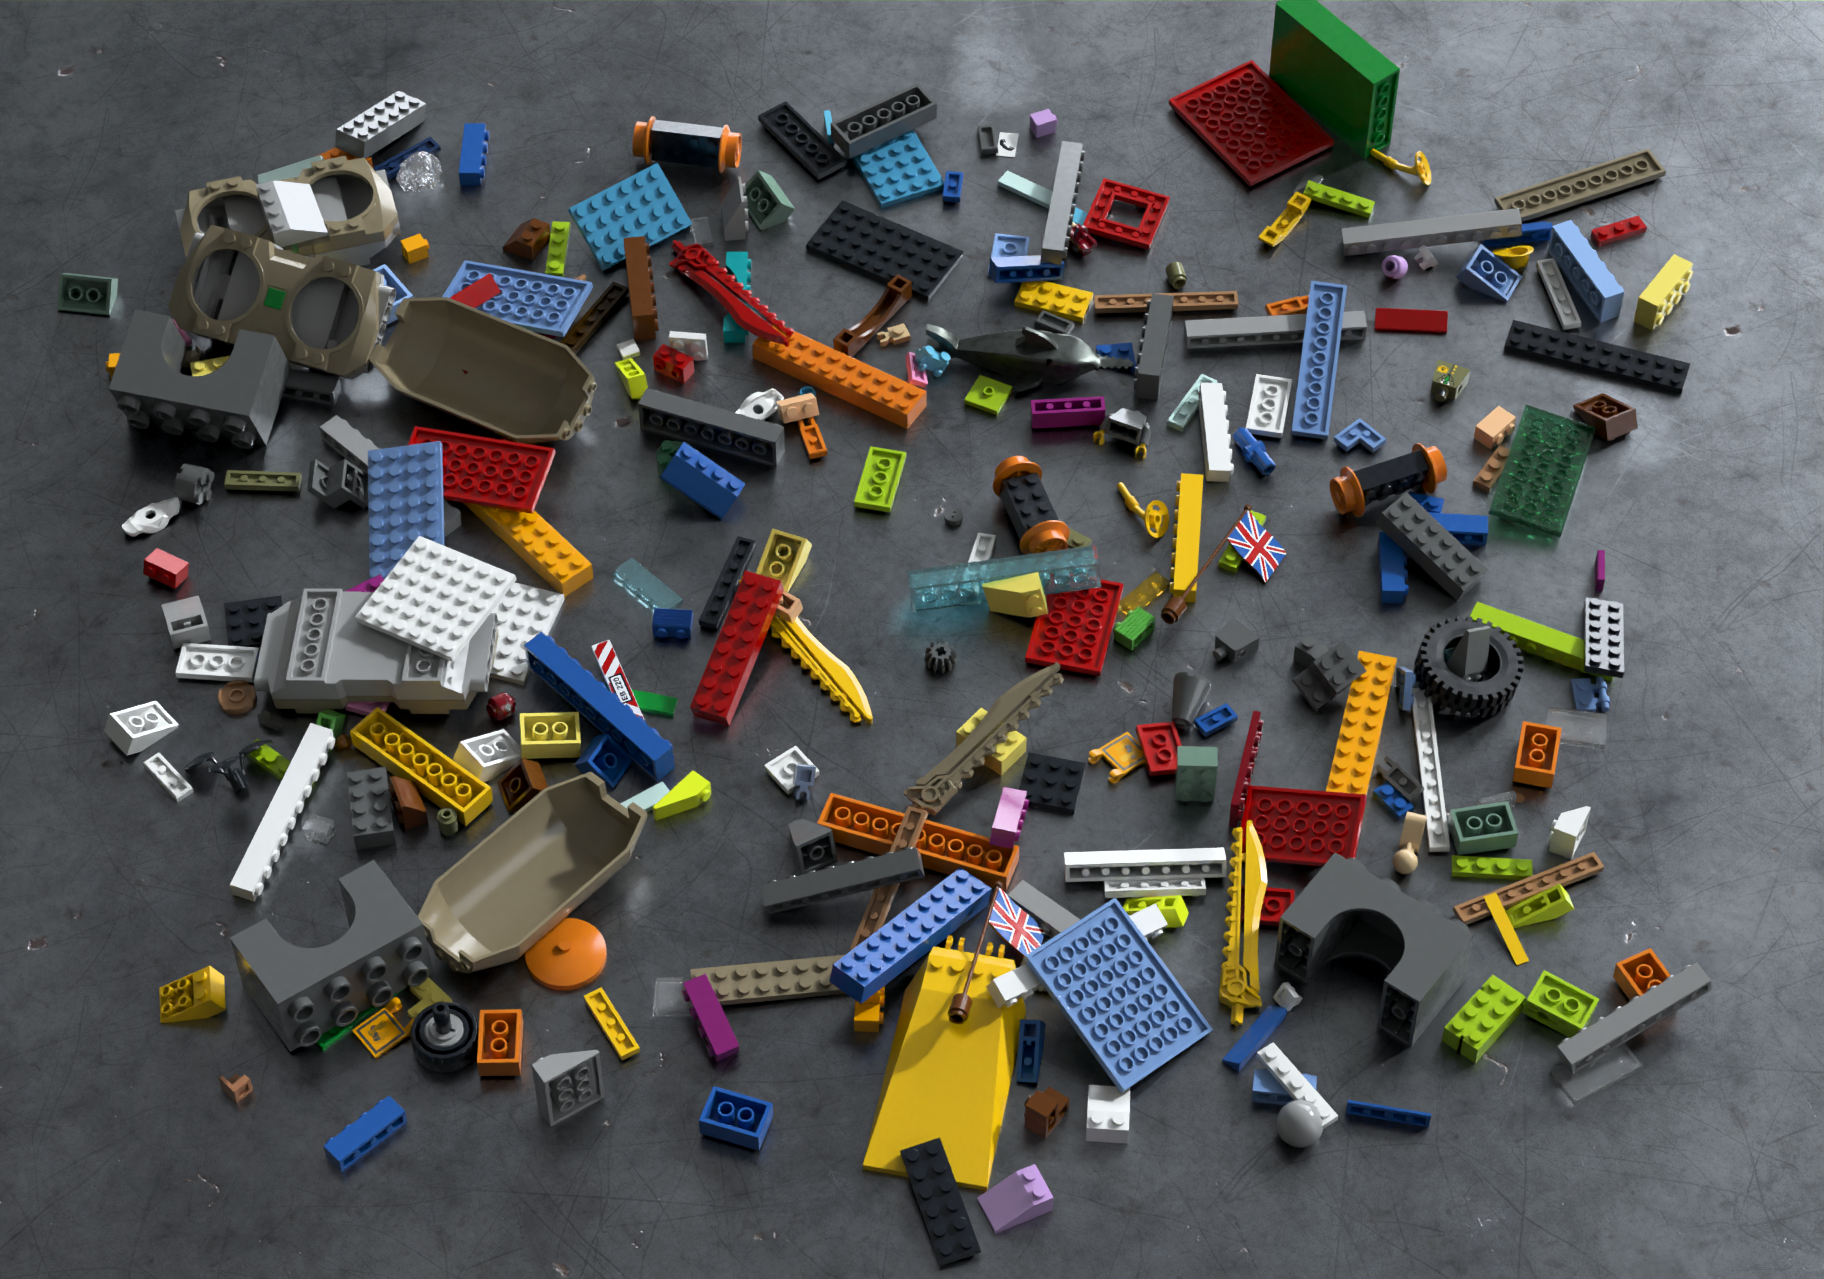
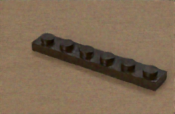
M613 281L560 343L567 345L576 354L629 293L628 288Z

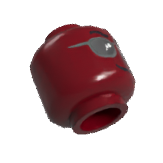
M505 692L499 693L488 700L486 705L487 713L492 719L498 721L506 719L515 713L516 701L513 696H509Z

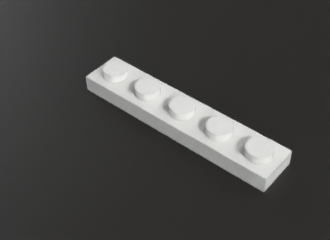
M1555 259L1538 260L1536 264L1563 330L1581 327V320Z
M1204 878L1104 881L1105 898L1175 895L1199 896L1206 895V885Z
M1274 1042L1257 1052L1256 1057L1294 1100H1305L1318 1108L1323 1119V1129L1338 1120L1336 1112Z

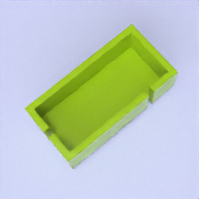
M1492 975L1444 1027L1442 1041L1457 1051L1462 1037L1460 1053L1476 1063L1521 1014L1526 996Z

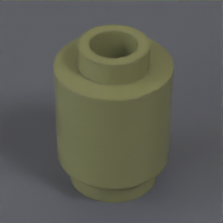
M1171 262L1165 269L1170 285L1174 288H1182L1187 280L1183 265L1180 262Z
M452 808L441 809L437 814L439 830L446 836H452L459 828L457 813Z

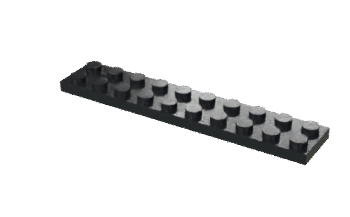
M1513 320L1504 346V350L1680 394H1682L1690 368V363L1517 320Z

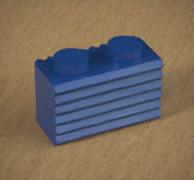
M654 608L653 636L661 638L667 636L680 639L691 638L693 610Z

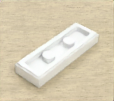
M160 753L143 762L144 768L177 803L194 792L190 784Z

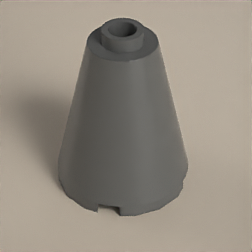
M1188 672L1175 674L1173 679L1172 721L1176 727L1186 728L1191 726L1211 691V682L1205 677L1194 674V677L1188 676Z

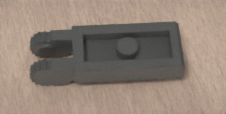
M1386 756L1384 760L1391 769L1386 771L1381 765L1377 764L1375 766L1376 770L1411 803L1425 790L1424 787L1403 767Z

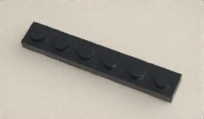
M737 537L699 618V625L717 630L756 546L755 540Z

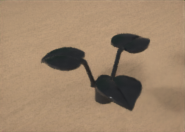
M272 740L253 742L239 751V756H233L221 762H217L212 757L215 755V752L204 753L189 762L184 767V770L187 771L206 761H211L214 765L208 768V771L223 774L227 781L230 782L234 792L239 791L249 785L244 776L246 774L244 757L265 743L273 742ZM240 758L241 770L239 771L238 768L231 769L230 766Z

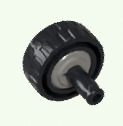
M437 1002L423 1009L412 1023L410 1030L412 1049L416 1059L427 1069L443 1073L454 1072L467 1066L476 1057L478 1052L479 1026L476 1017L466 1007L452 1002Z

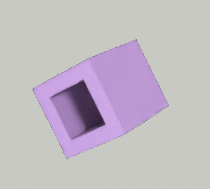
M1049 109L1030 114V128L1036 138L1056 132L1057 118Z

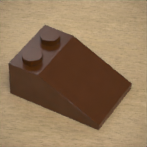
M1604 393L1573 405V409L1593 432L1607 441H1612L1618 436L1629 434L1631 431L1638 429L1636 408Z

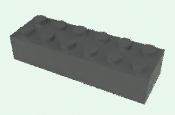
M917 83L830 123L831 139L849 159L937 119V103Z
M397 91L337 128L335 147L358 158L364 157L366 159L425 121L426 103L408 96L404 92Z
M1152 293L1151 301H1147L1146 311H1149V313H1145L1144 324L1147 325L1142 328V338L1144 339L1140 340L1139 351L1142 352L1138 353L1137 364L1139 366L1135 367L1134 378H1137L1134 380L1133 390H1137L1136 398L1158 400L1172 323L1174 296Z
M1407 492L1384 510L1376 522V525L1456 601L1478 584L1488 571L1475 556Z

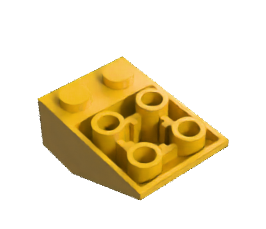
M209 965L160 987V1022L169 1023L209 1018L225 1011L224 976Z

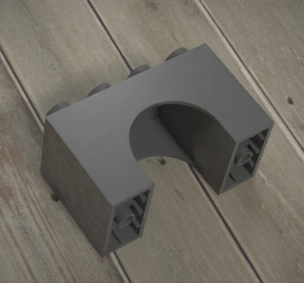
M135 310L109 386L110 392L118 403L117 407L124 412L127 422L141 429H147L149 423L162 425V430L173 435H183L184 430L197 432V437L208 442H217L219 437L229 438L232 444L244 449H251L254 443L266 446L291 369L276 337L240 329L230 357L219 369L202 376H187L181 374L180 371L188 346L171 317Z
M1334 853L1280 917L1274 963L1309 983L1324 964L1337 956L1362 954L1380 961L1391 973L1384 980L1377 1026L1412 1047L1465 981L1474 935L1460 920H1448L1436 913L1434 907L1428 901L1420 898L1414 900L1402 893L1399 886L1391 879H1379L1367 872L1365 866L1355 858L1345 859L1339 854Z
M374 860L338 879L350 929L337 941L318 948L293 946L277 934L266 918L230 937L243 987L290 1052L300 1046L308 1047L315 1044L321 1035L337 1025L340 1027L349 1025L356 1019L359 1013L373 1005L375 1007L385 1005L392 999L395 993L408 986L416 987L427 980L429 974L433 973L423 923Z

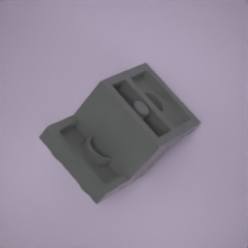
M314 459L310 462L307 491L334 509L348 500L353 501L364 509L368 506V474L346 459L330 468Z
M1342 640L1313 661L1306 670L1293 678L1292 682L1316 711L1343 692L1350 683L1362 676L1367 670Z

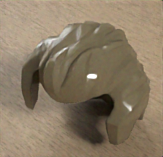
M196 345V351L187 350L181 368H191V362L199 361L201 357L199 346Z

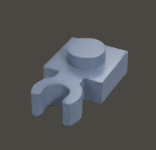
M795 764L793 784L798 785L794 790V797L796 799H799L800 793L804 792V798L809 800L810 791L808 786H814L816 767L814 765Z

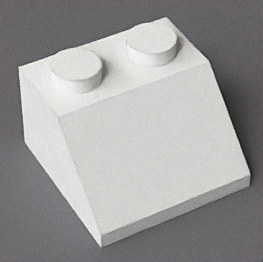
M1585 806L1561 813L1558 820L1554 819L1548 838L1550 852L1572 859L1586 831L1591 807Z

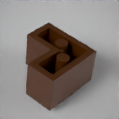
M1049 1086L1044 1092L1037 1090L1024 1103L1025 1127L1046 1139L1069 1110V1098Z

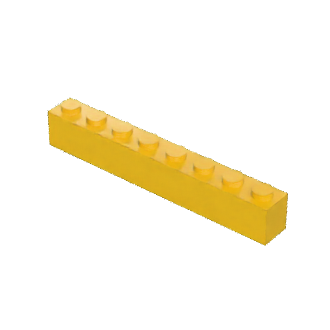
M1181 473V481H1177L1176 492H1180V495H1176L1175 506H1179V509H1175L1174 520H1178V524L1174 523L1173 535H1177V538H1173L1172 549H1176V553L1172 552L1171 564H1175V567H1171L1170 578L1174 579V582H1170L1169 593H1173V596L1177 597L1183 595L1198 571L1203 475ZM1197 582L1184 598L1185 602L1195 603Z

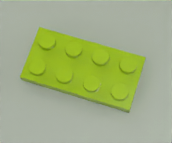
M870 446L855 496L854 507L891 512L905 464L906 452Z

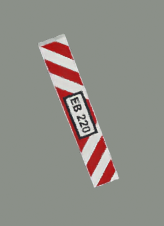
M610 640L592 645V651L610 692L615 693L624 705H629L635 715L641 716L644 719Z

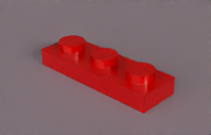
M1638 215L1592 229L1591 236L1598 246H1602L1644 233L1647 226Z

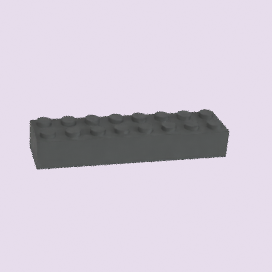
M648 388L638 403L640 428L776 467L785 451L784 427L778 424Z

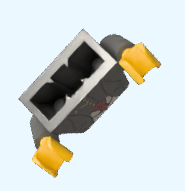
M1125 408L1116 413L1108 414L1099 427L1100 431H1096L1093 434L1094 443L1100 438L1099 445H1103L1105 433L1136 445L1140 444L1136 448L1135 457L1137 458L1138 453H1143L1144 460L1147 452L1145 446H1148L1151 436L1150 426L1146 422L1147 417L1139 411H1131Z

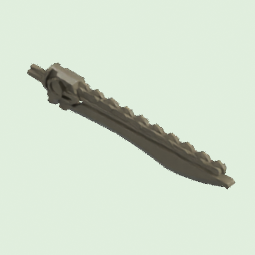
M1055 662L1054 665L1030 675L1000 696L981 722L955 750L924 777L919 778L916 781V786L904 790L903 794L913 803L910 807L925 810L929 814L936 815L961 789V781L973 776L974 771L972 769L983 766L985 756L995 754V746L1006 742L1008 738L1006 734L1008 732L1017 731L1019 727L1018 722L1029 718L1030 709L1040 707V699L1042 697L1051 696L1052 686L1062 684L1064 678L1060 673L1057 674L1060 670L1059 663Z

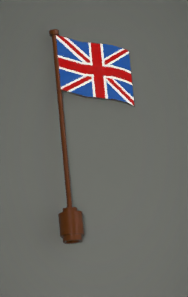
M1245 505L1240 517L1181 597L1172 596L1163 607L1161 618L1165 623L1173 624L1177 622L1187 608L1184 598L1226 541L1256 571L1264 584L1267 582L1286 555V552L1280 543L1255 519L1250 512L1252 510L1250 505Z
M996 881L994 884V894L963 993L955 994L951 1000L948 1016L949 1020L954 1024H963L968 1019L973 1001L967 995V991L988 924L1002 940L1023 958L1041 946L1044 938V930L1001 889L1003 884L1000 881Z

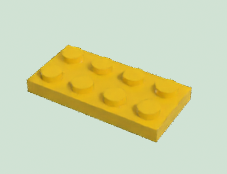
M1047 281L1022 282L1014 301V306L1037 312L1044 310L1061 318L1083 323L1092 302L1093 293Z

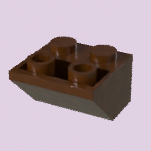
M396 776L390 777L391 785L388 786L391 795L390 799L393 809L396 808L399 824L403 823L405 830L428 824L427 813L415 782Z

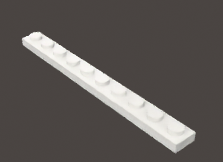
M1412 688V694H1414L1412 713L1421 785L1425 789L1422 792L1424 813L1427 816L1426 829L1429 852H1449L1450 843L1431 696L1425 697V689Z

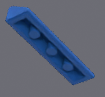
M1269 1005L1222 1059V1062L1239 1072L1286 1018L1287 1009Z
M1353 1100L1347 1101V1114L1429 1127L1431 1113Z

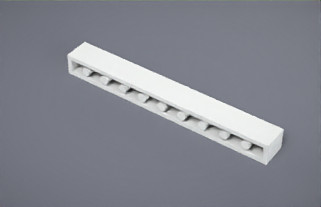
M310 723L230 884L232 895L254 902L257 895H261L264 887L263 883L266 878L270 877L272 865L278 861L280 849L287 842L288 832L294 828L296 816L302 812L305 798L310 796L312 784L314 781H317L320 768L327 761L329 749L334 747L335 738L333 737L332 729Z
M1156 904L1129 916L1146 940L1151 936L1154 939L1163 934L1162 930L1168 925ZM1027 964L993 979L986 986L998 1008L1004 1005L1010 1007L1021 997L1025 1000L1038 989L1040 992L1046 990Z

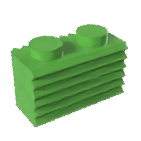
M1139 606L1134 611L1130 610L1125 619L1114 626V640L1133 651L1155 629V616H1152V614H1149V612H1146V610Z

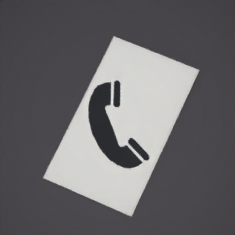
M1000 132L996 156L1015 157L1019 134Z

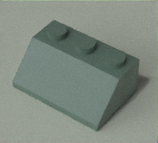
M757 170L745 185L746 194H743V196H747L748 207L745 208L748 209V213L760 230H765L785 222L795 210L771 175Z
M61 273L59 274L57 309L110 315L117 297L118 279Z

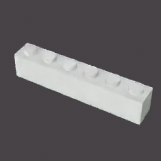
M1200 382L1198 390L1206 481L1228 482L1230 475H1233L1234 465L1230 462L1232 459V449H1229L1231 436L1227 434L1229 430V420H1226L1228 408L1227 405H1224L1226 391H1223L1222 383Z

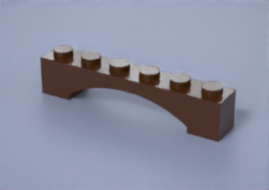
M897 274L887 284L883 295L872 310L850 329L844 328L833 339L834 349L853 357L912 297V282Z

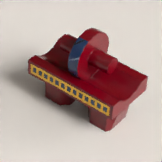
M1078 223L1071 228L1069 242L1079 249V253L1082 256L1090 254L1091 249L1097 246V242L1089 235L1087 227L1081 226Z

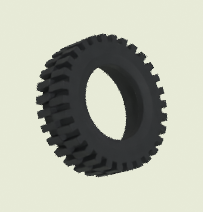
M1456 616L1454 622L1451 617L1446 618L1445 623L1441 620L1437 623V626L1433 625L1430 631L1426 632L1415 659L1414 673H1416V682L1420 681L1418 685L1420 690L1425 689V697L1432 696L1431 702L1434 705L1438 702L1441 703L1440 709L1445 711L1446 707L1451 709L1450 714L1455 715L1456 711H1459L1460 717H1466L1467 713H1470L1471 718H1476L1478 713H1480L1481 718L1487 716L1488 712L1490 715H1494L1497 710L1499 712L1502 711L1505 705L1508 706L1511 699H1513L1524 670V665H1522L1523 656H1520V648H1515L1517 643L1514 640L1508 641L1510 635L1507 632L1503 635L1501 634L1502 628L1497 626L1496 629L1491 628L1493 623L1488 621L1486 625L1482 624L1483 619L1480 618L1473 622L1472 617L1469 616L1466 617L1465 621L1462 620V616ZM1489 626L1491 632L1488 658L1495 664L1498 673L1493 678L1482 682L1467 681L1456 676L1450 671L1444 661V650L1457 647L1466 630Z

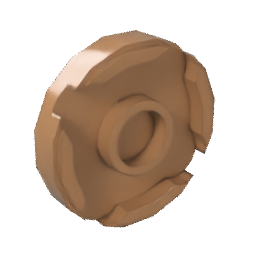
M235 680L225 684V687L219 690L217 698L220 708L224 712L239 715L248 712L254 707L257 694L253 685L251 686L244 680Z

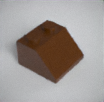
M533 218L520 224L502 249L534 261L550 240L549 223Z
M521 758L497 782L507 810L510 813L519 811L543 789L548 787L539 763Z

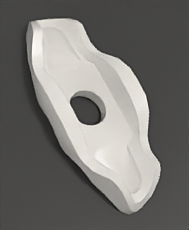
M773 388L765 392H756L747 397L735 413L764 421L776 412V401L783 400L784 397ZM760 406L763 409V413H754L753 407Z
M178 497L158 503H151L138 510L122 524V530L126 534L135 537L140 533L151 534L164 529L170 518L179 512L180 501ZM152 512L156 514V516L152 519H148L145 517L151 514Z

